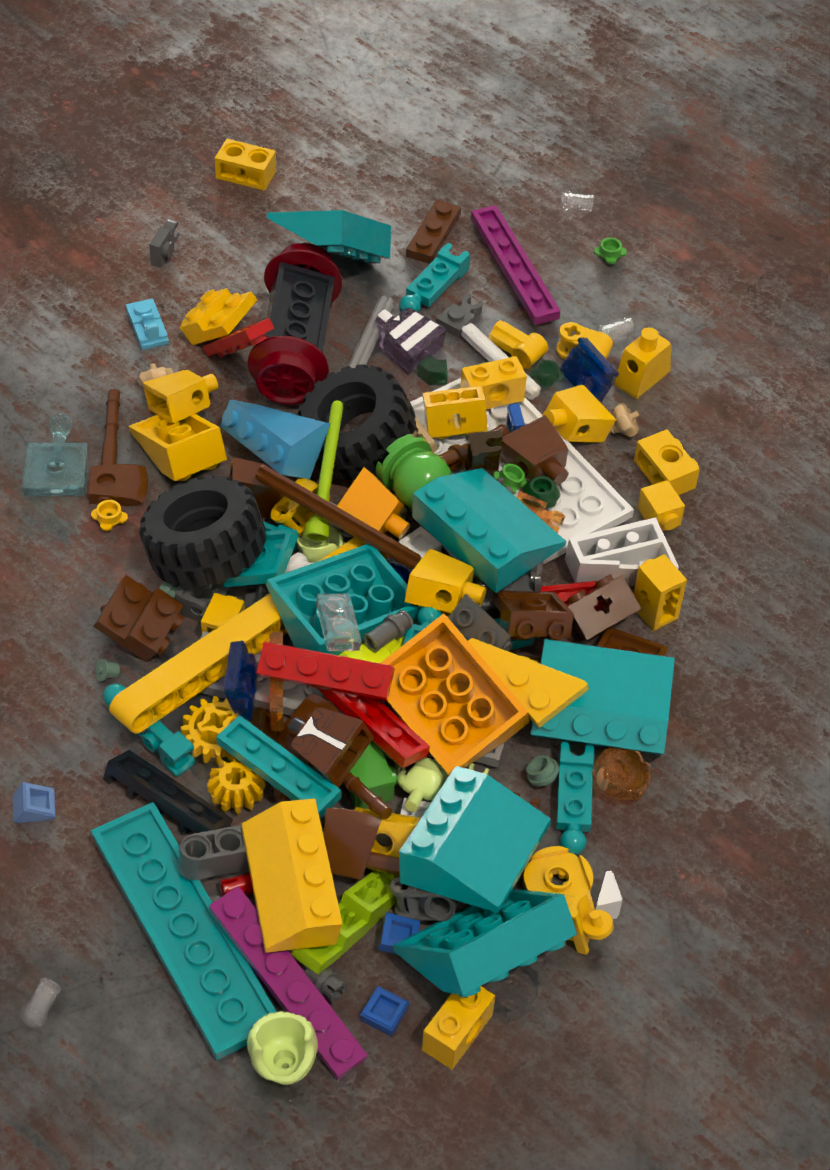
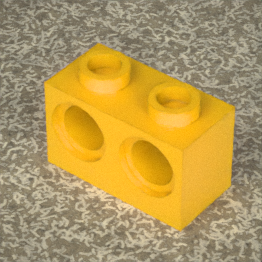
M226 139L215 157L216 179L265 191L276 173V151Z

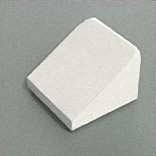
M606 871L596 910L608 912L612 919L618 918L623 899L614 874L611 871Z

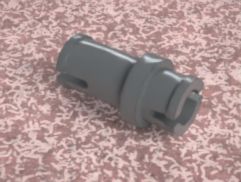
M399 610L395 615L390 614L386 616L382 624L364 635L363 640L366 647L375 653L393 639L398 640L405 635V631L413 627L412 618L404 610Z
M301 963L300 967L322 996L328 997L333 1003L343 996L338 992V989L345 992L347 984L338 978L337 972L329 968L317 975Z

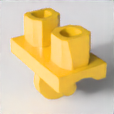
M579 887L575 896L564 894L577 935L567 940L574 941L577 953L587 955L589 952V939L601 940L608 937L613 931L614 924L608 912L595 910L590 890Z

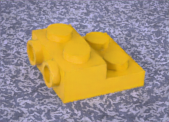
M227 288L218 291L214 289L209 290L200 298L201 301L198 302L197 306L185 315L186 318L182 321L179 328L192 345L229 335L258 299L252 291L244 294L234 293L232 295Z

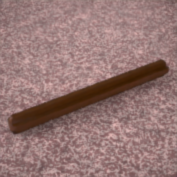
M262 465L258 469L255 478L259 482L376 548L402 565L413 570L420 562V554L266 465Z

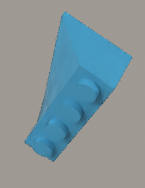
M230 399L227 409L223 413L220 427L281 475L310 479L331 423Z

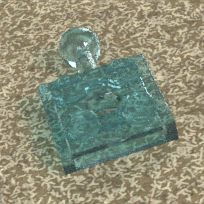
M58 413L49 420V430L53 434V443H27L22 483L23 496L85 495L89 453L88 443H65V436L72 430V421L66 414ZM56 466L63 468L57 472L49 471L52 467Z

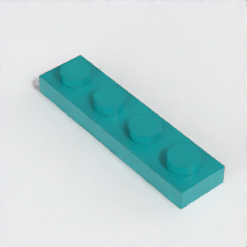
M240 715L216 736L217 744L292 801L316 799L319 818L326 813L327 808H331L341 799V790Z

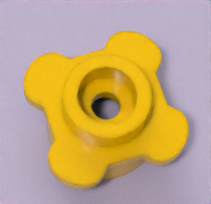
M114 500L100 502L97 508L91 512L92 519L97 520L100 523V528L104 531H110L119 523H125L128 520L127 513L122 512L120 504Z

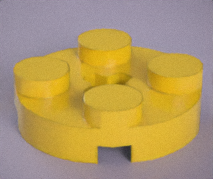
M562 846L543 848L532 856L531 861L525 867L523 888L528 891L562 893L571 896L576 895L579 887L589 889L591 892L593 885L592 868L588 861L580 854L577 857L575 854L568 853V848ZM554 874H558L560 879L566 878L567 880L563 885H555L550 882Z

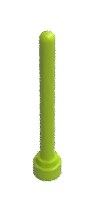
M339 400L331 404L328 422L331 424L326 435L317 495L326 501L329 500L343 413V403ZM314 513L313 517L305 525L304 537L315 542L328 541L330 533L328 521Z

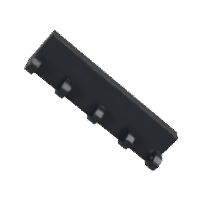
M131 750L108 761L103 777L104 781L111 784L117 779L128 787L126 796L132 800L140 795L149 802H154L161 815L165 812L180 822L178 831L186 835L190 830L200 833L231 827L233 821L231 817Z

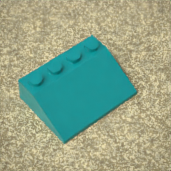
M344 210L267 212V219L317 246L327 248V253H339V256L352 257L353 260H364V263L371 264L380 263V259L390 258L391 225Z
M483 468L438 477L413 493L412 517L461 562L471 565L474 568V574L495 593L566 546L567 541Z
M369 544L266 580L268 591L296 648L339 655L350 647L356 648L364 643L363 637L366 633L382 624L386 616L390 614L395 615L399 610L406 611L412 618L413 624L419 625L417 613L422 606L404 602L407 590L406 582L380 552Z
M544 639L541 664L586 681L589 690L542 727L538 728L532 722L531 737L584 745L593 744V746L632 752L639 751L640 753L662 756L665 750L675 658Z
M455 766L399 851L400 883L499 913L550 826L551 818L489 775Z
M512 889L499 913L470 905L455 913L449 920L439 921L392 946L396 954L443 992L458 994L460 997H469L478 993L481 990L480 986L508 977L511 969L536 962L539 954L564 947L565 941L577 935L564 894Z

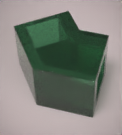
M430 355L418 363L417 376L428 385H447L448 369L446 359L437 360Z

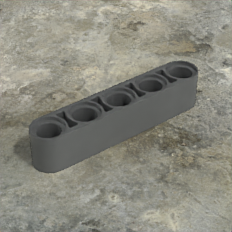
M326 813L320 818L323 835ZM241 825L186 836L180 844L178 871L187 879L199 880L249 870Z

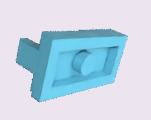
M153 298L126 304V313L141 350L169 344L167 332Z

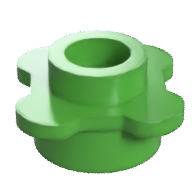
M612 237L603 239L600 247L594 249V254L601 256L608 264H615L618 258L626 256L627 250L622 247L621 241Z
M511 463L505 464L500 472L495 471L492 475L495 479L503 477V486H510L513 494L517 492L519 487L524 488L527 483L524 471L519 466Z

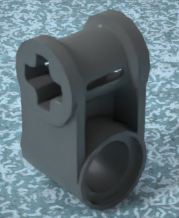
M400 876L393 879L390 883L391 892L395 895L397 902L395 915L415 920L447 921L455 914L458 904L457 900L415 887H408V885L400 883Z

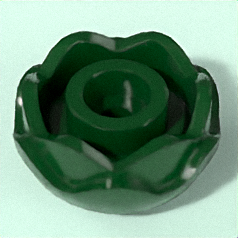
M545 476L530 479L522 491V497L525 498L526 504L540 511L554 507L561 497L557 483Z

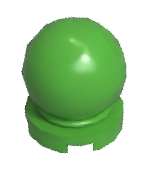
M411 434L398 438L386 449L389 452L388 456L382 464L378 461L376 465L378 479L386 487L393 489L398 499L412 510L413 493L438 477L452 475L445 459L431 452L430 444L422 436L414 438Z

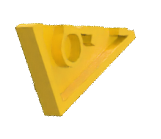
M474 638L468 640L528 711L529 718L538 728L542 727L589 690L587 682Z

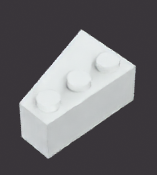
M656 517L569 538L565 555L566 564L575 583L599 581L611 574L613 578L623 575L628 586H635L639 566L646 560L655 559L663 554L679 569Z

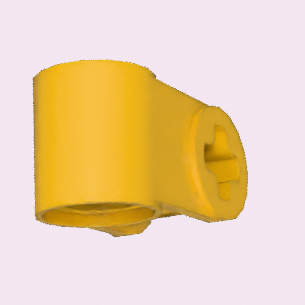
M567 322L560 327L559 335L561 340L557 343L555 351L564 360H570L595 370L600 369L604 365L613 347V341L603 332L591 330L577 323Z
M299 478L295 481V483L317 495L318 483L305 478ZM285 496L274 505L271 511V518L276 523H281L284 526L297 530L299 537L303 535L306 523L314 515L313 512Z

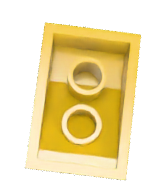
M196 414L176 423H171L161 416L155 415L128 426L131 434L161 473L174 481L187 480L192 476L191 474L201 470L214 469L218 463L227 460L220 427Z

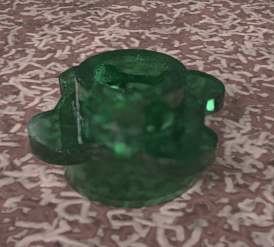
M542 360L537 364V368H533L530 371V376L537 379L543 388H550L555 382L564 380V373L559 371V365L552 360Z

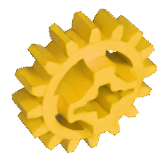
M214 696L212 703H207L205 699H201L200 708L191 705L189 707L190 715H183L182 717L183 726H181V733L194 746V749L191 750L192 757L195 758L202 754L204 763H208L211 758H216V762L219 764L222 757L226 756L231 761L234 756L217 744L216 736L239 715L251 723L250 712L243 711L241 702L234 706L231 705L230 697H227L224 702H219L218 697Z

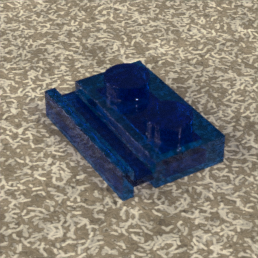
M579 337L577 347L572 348L560 371L574 387L584 385L601 403L613 385V378L618 377L619 373L588 338Z
M241 640L230 643L223 692L234 714L238 713V716L240 715L248 722H251L258 675L256 674L255 656L253 653H249L244 641Z

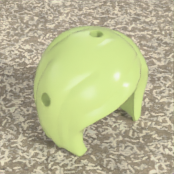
M280 1011L263 1016L253 1025L248 1034L247 1048L251 1063L261 1077L275 1083L289 1085L299 1082L309 1073L316 1058L318 1041L311 1022L307 1021L305 1017Z

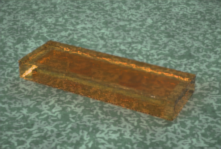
M271 632L270 643L283 645V632ZM270 679V727L272 731H284V681Z

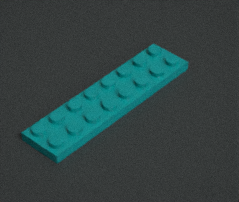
M154 802L92 829L91 836L216 1061L247 1046L248 1034L253 1025L263 1016L274 1013L276 1010L246 959L210 913L209 905L212 904V901L200 880L187 879L178 871L180 846Z

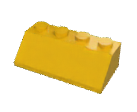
M316 799L279 802L243 822L241 829L265 953L336 945L342 927V919Z

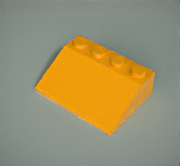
M444 613L381 662V664L392 665L395 668L387 702L405 724L430 746L429 753L448 776L455 766L467 767L506 742L530 722L528 711Z

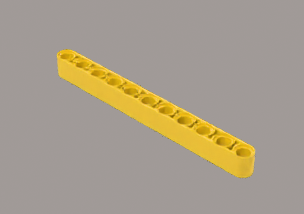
M354 537L321 560L366 545V543ZM380 552V554H381V555L386 559V561H387L388 556L385 555V554H383L382 552ZM270 593L115 696L109 706L110 714L134 734L140 733L259 653L264 642L273 643L288 633Z

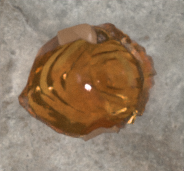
M621 748L603 750L592 770L599 790L616 800L637 802L642 798L652 777L651 765L644 762L639 751Z

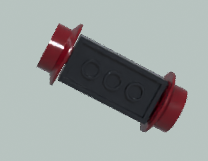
M295 243L287 246L280 254L268 262L264 272L265 286L270 293L266 319L270 318L274 329L265 333L267 339L252 348L248 356L247 365L260 393L267 399L279 404L294 405L302 403L307 392L313 391V385L319 380L321 382L327 378L326 375L329 374V364L323 354L330 305L340 295L343 281L342 275L338 267L333 263L329 253L311 243Z

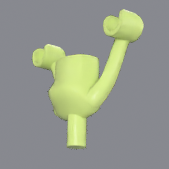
M425 757L415 762L408 773L406 768H402L394 761L397 783L402 787L403 791L410 794L405 802V808L410 812L417 811L423 799L433 801L448 776L438 762ZM471 763L469 769L474 771L475 764ZM485 768L483 773L488 775L489 769Z

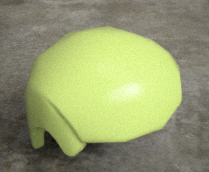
M331 526L329 539L326 542H315L304 537L305 529L301 539L298 537L296 541L299 552L307 556L309 563L318 562L345 544L341 532Z

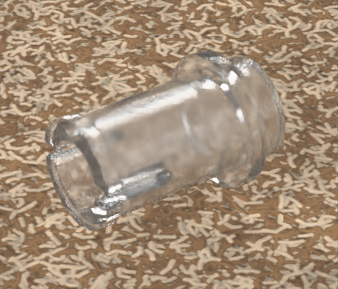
M567 190V192H562L560 208H565V211L577 209L592 212L594 195L571 193V190Z
M623 316L619 318V321L598 326L597 332H609L607 335L612 340L621 337L628 339L631 337V334L635 333V326L631 318Z
M42 978L28 1004H24L21 1007V1020L33 1028H40L42 1024L47 1023L49 1019L47 1013L56 996L61 991L60 986L50 979Z

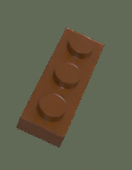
M436 199L406 248V257L430 264L435 259L460 217L461 206Z

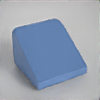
M22 782L13 794V821L16 823L53 820L55 818L54 788Z

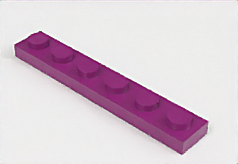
M497 205L472 210V222L532 323L538 325L560 319L561 311Z
M239 886L209 905L210 913L283 1010L301 1015L311 1022L318 1041L317 1055L337 1081L367 1060V1053L289 951L265 953L257 909Z

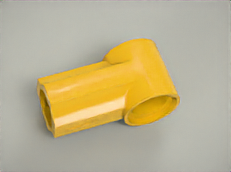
M499 320L489 334V339L496 346L510 353L512 357L517 356L523 369H529L548 352V344L540 334L531 333L527 335L505 321Z

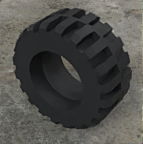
M364 364L356 365V368L346 366L341 368L340 372L335 373L333 371L326 375L327 378L322 382L319 380L314 384L313 391L307 392L303 399L304 405H300L297 415L328 423L331 404L339 400L343 403L341 431L353 418L361 414L373 412L359 427L347 432L340 433L339 431L332 477L336 476L340 480H349V477H351L352 480H355L363 467L376 476L377 462L379 461L382 464L389 454L386 450L387 447L398 438L407 434H414L416 415L398 380L389 371L372 365L369 368ZM326 437L316 461V466L321 469Z
M206 476L201 480L197 478L188 480L189 482L183 485L179 483L173 486L169 492L164 491L161 493L156 502L152 501L149 504L147 512H144L140 522L139 534L153 571L161 580L176 587L181 585L186 589H193L194 586L206 588L210 587V584L218 583L219 585L227 582L226 579L232 576L234 578L242 574L244 568H250L254 564L255 557L260 556L266 542V529L256 499L250 488L235 479L232 481L228 477L221 476L219 479H216L214 476Z

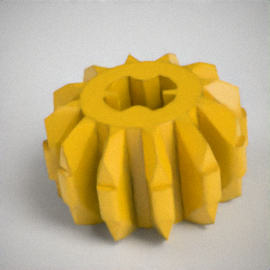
M233 757L231 763L221 759L219 768H211L207 788L214 806L221 805L224 813L233 808L239 815L242 810L241 808L245 807L252 811L254 802H261L265 780Z

